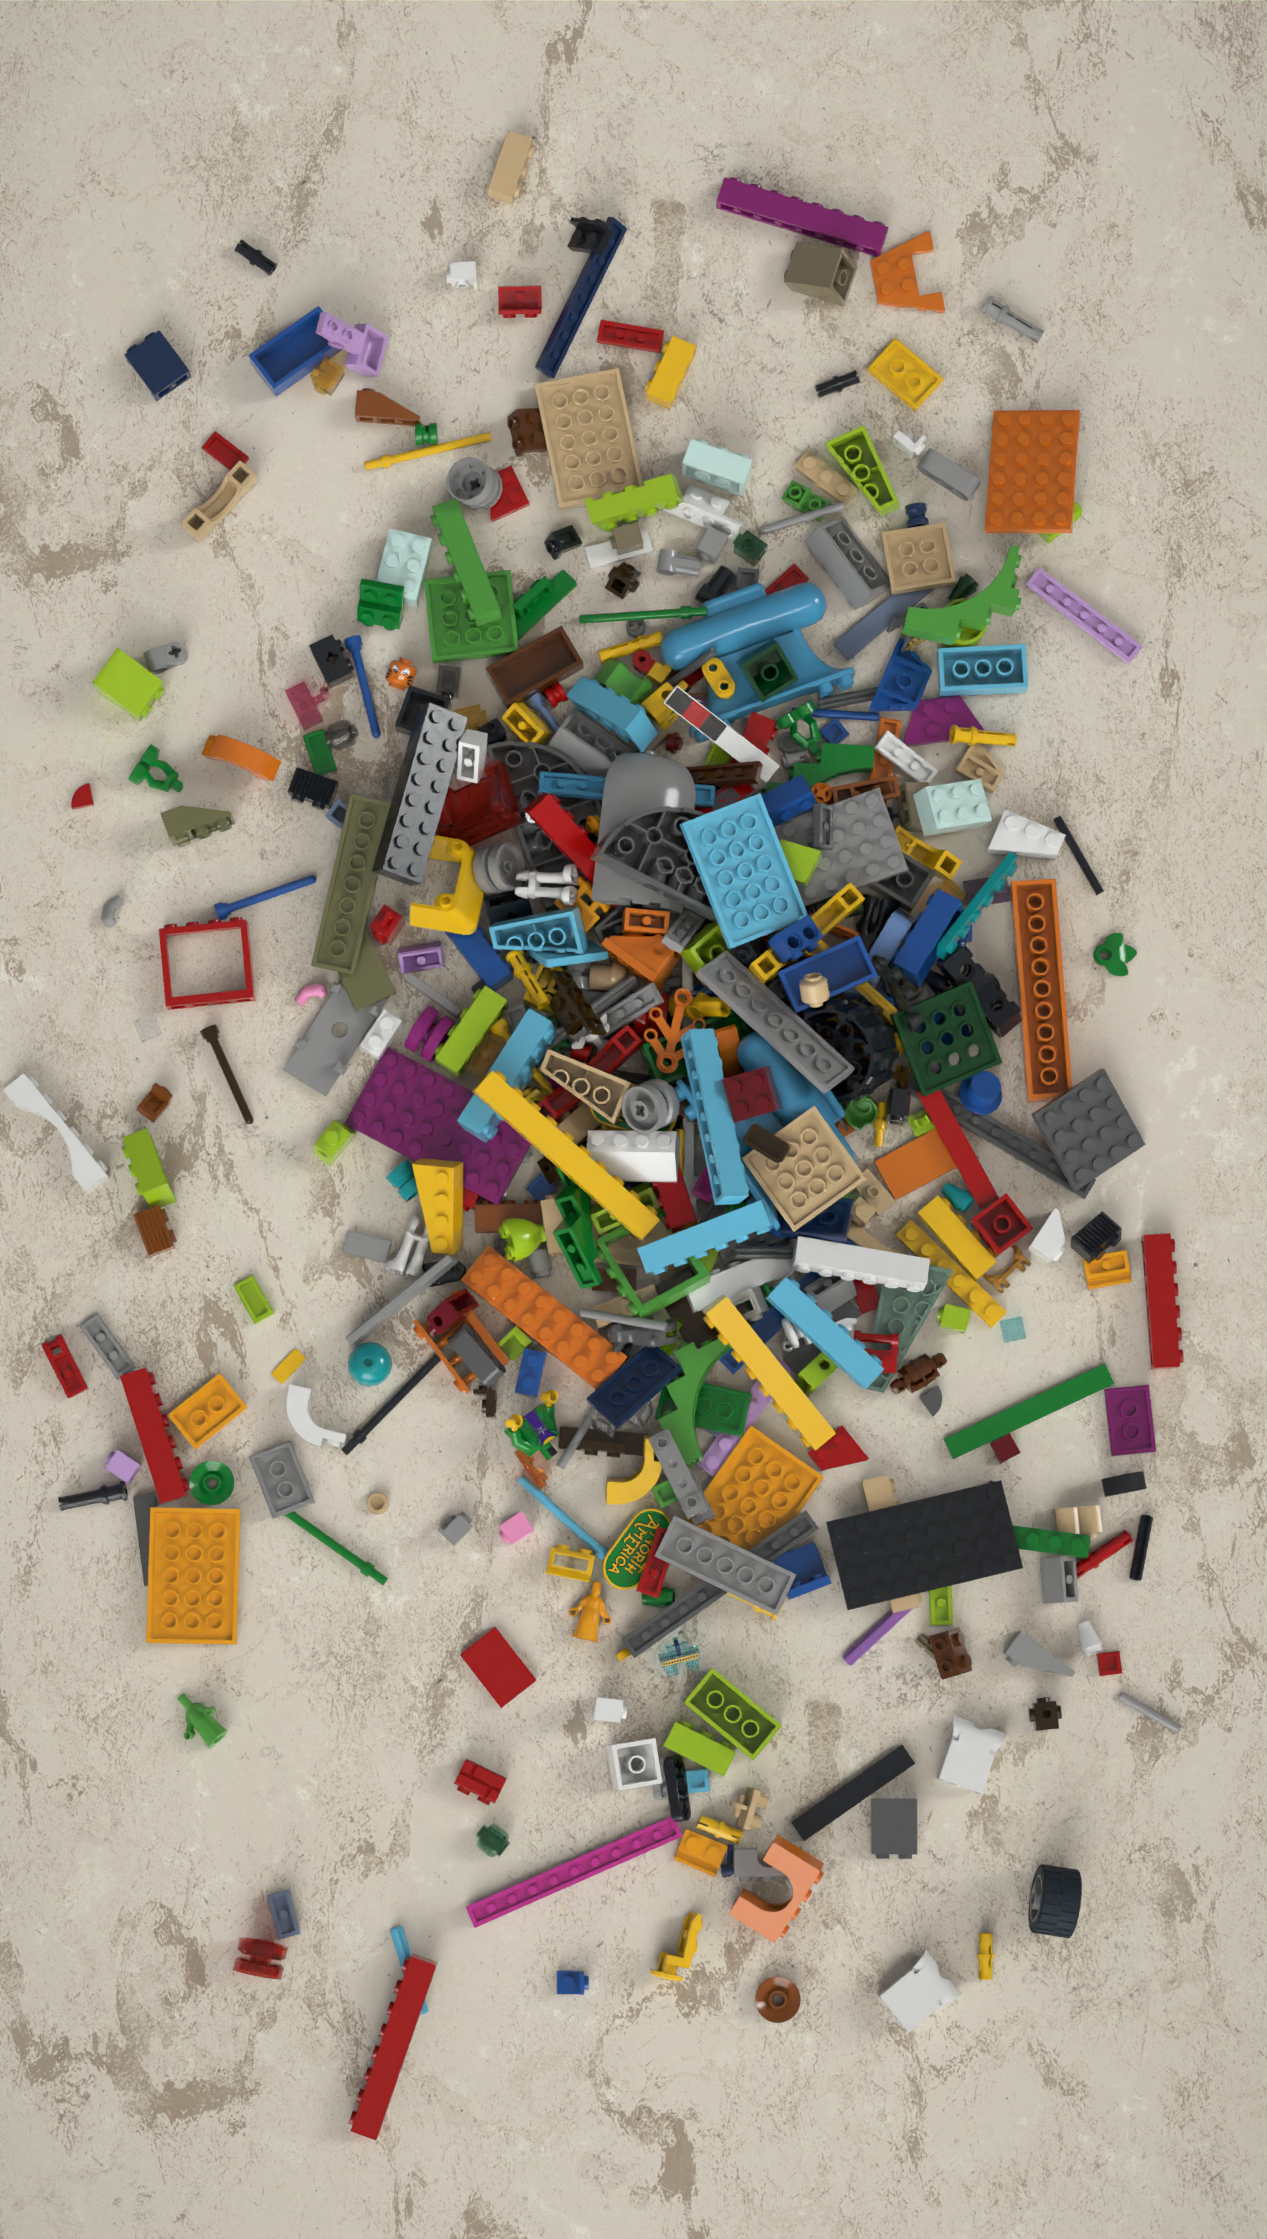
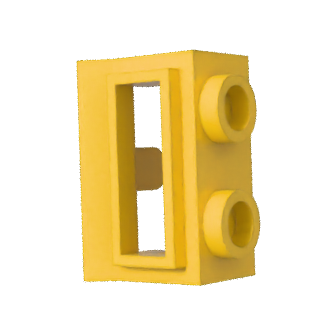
M557 1544L556 1548L551 1547L546 1574L590 1583L595 1556L591 1555L592 1551L579 1548L578 1552L569 1551L570 1546ZM555 1554L588 1560L587 1570L582 1571L553 1565Z

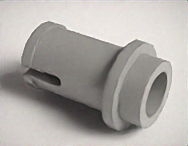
M804 749L791 754L784 753L783 756H780L782 767L789 770L794 766V762L809 763V757L800 759L801 756L808 755L807 750Z

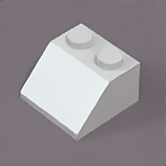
M1054 1208L1027 1248L1028 1251L1048 1264L1052 1260L1057 1261L1066 1249L1063 1247L1065 1236L1058 1209Z
M656 1738L606 1745L613 1790L620 1791L662 1783Z

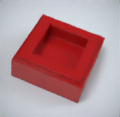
M1119 1651L1096 1654L1099 1676L1122 1674Z

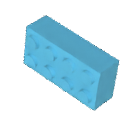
M1026 644L938 648L936 657L939 697L1026 693L1028 689Z

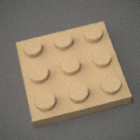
M946 522L881 532L892 595L956 585Z

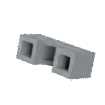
M756 1848L733 1849L734 1877H739V1881H753V1877H762V1881H775V1876H784V1880H789L784 1873L773 1866H763L757 1860Z

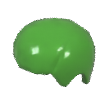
M869 1095L856 1101H848L844 1107L845 1121L850 1127L862 1129L868 1124H873L878 1115L877 1102Z

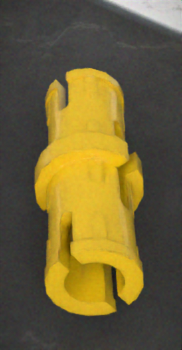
M702 1814L700 1815L696 1828L712 1833L718 1839L722 1837L739 1844L740 1838L743 1835L742 1830L728 1826L722 1820L718 1822Z
M978 1933V1979L993 1980L992 1964L993 1959H995L992 1948L993 1933Z

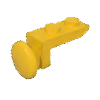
M693 1911L689 1912L683 1922L676 1955L660 1952L657 1969H650L652 1975L670 1981L683 1980V1976L676 1974L677 1968L679 1966L690 1969L692 1957L697 1951V1935L703 1925L701 1914Z

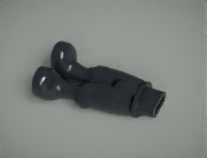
M862 894L865 898L862 903L864 914L856 923V932H859L867 953H869L884 928L888 916L899 909L900 905L886 899H881L877 920L872 924L873 914L879 898Z

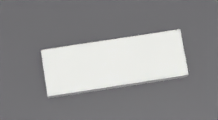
M648 531L641 532L643 549L618 555L617 549H612L610 541L586 547L585 552L590 569L593 570L653 553Z
M888 730L875 745L877 752L914 782H928L929 784L938 772V770Z

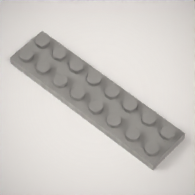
M727 950L698 970L696 976L823 1094L827 1093L854 1071L855 1068Z

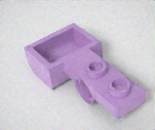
M321 312L315 333L327 339L329 346L348 351L344 366L363 376L378 377L389 336L367 323L355 324L352 327L328 312Z

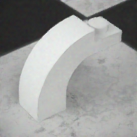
M290 1384L286 1398V1408L289 1420L295 1431L307 1442L322 1448L324 1439L327 1440L328 1445L340 1447L341 1443L346 1444L347 1434L322 1429L312 1421L309 1406L313 1390Z

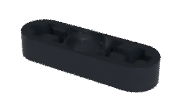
M680 1755L668 1756L664 1760V1771L671 1817L675 1822L688 1821L691 1817V1808L684 1761Z

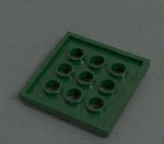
M970 980L909 1006L913 1013L918 1012L923 1020L924 1028L920 1033H916L915 1030L911 1032L907 1028L903 1016L906 1015L904 1009L890 1014L922 1097L1002 1063L974 985ZM960 1003L963 1006V1012L961 1015L956 1016L953 1008L956 1004ZM937 1012H941L944 1017L940 1024L934 1022V1015ZM964 1024H969L971 1027V1032L968 1036H963L961 1033V1028ZM948 1032L951 1035V1041L949 1044L944 1045L941 1037L944 1033ZM925 1041H929L932 1046L928 1053H924L921 1048ZM976 1044L979 1052L976 1056L972 1057L969 1054V1048L971 1045ZM953 1053H957L959 1056V1061L956 1065H951L949 1062V1057ZM936 1061L939 1064V1070L937 1073L932 1074L929 1066L932 1062Z

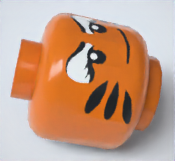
M400 657L399 661L392 660L385 676L389 686L403 691L409 685L412 686L417 669L411 666L412 661Z

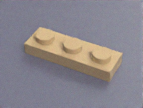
M808 449L794 465L795 470L838 503L843 501L844 506L858 492L857 487Z

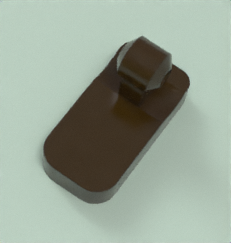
M753 1124L743 1139L745 1144L775 1163L783 1162L790 1151V1145L758 1124Z

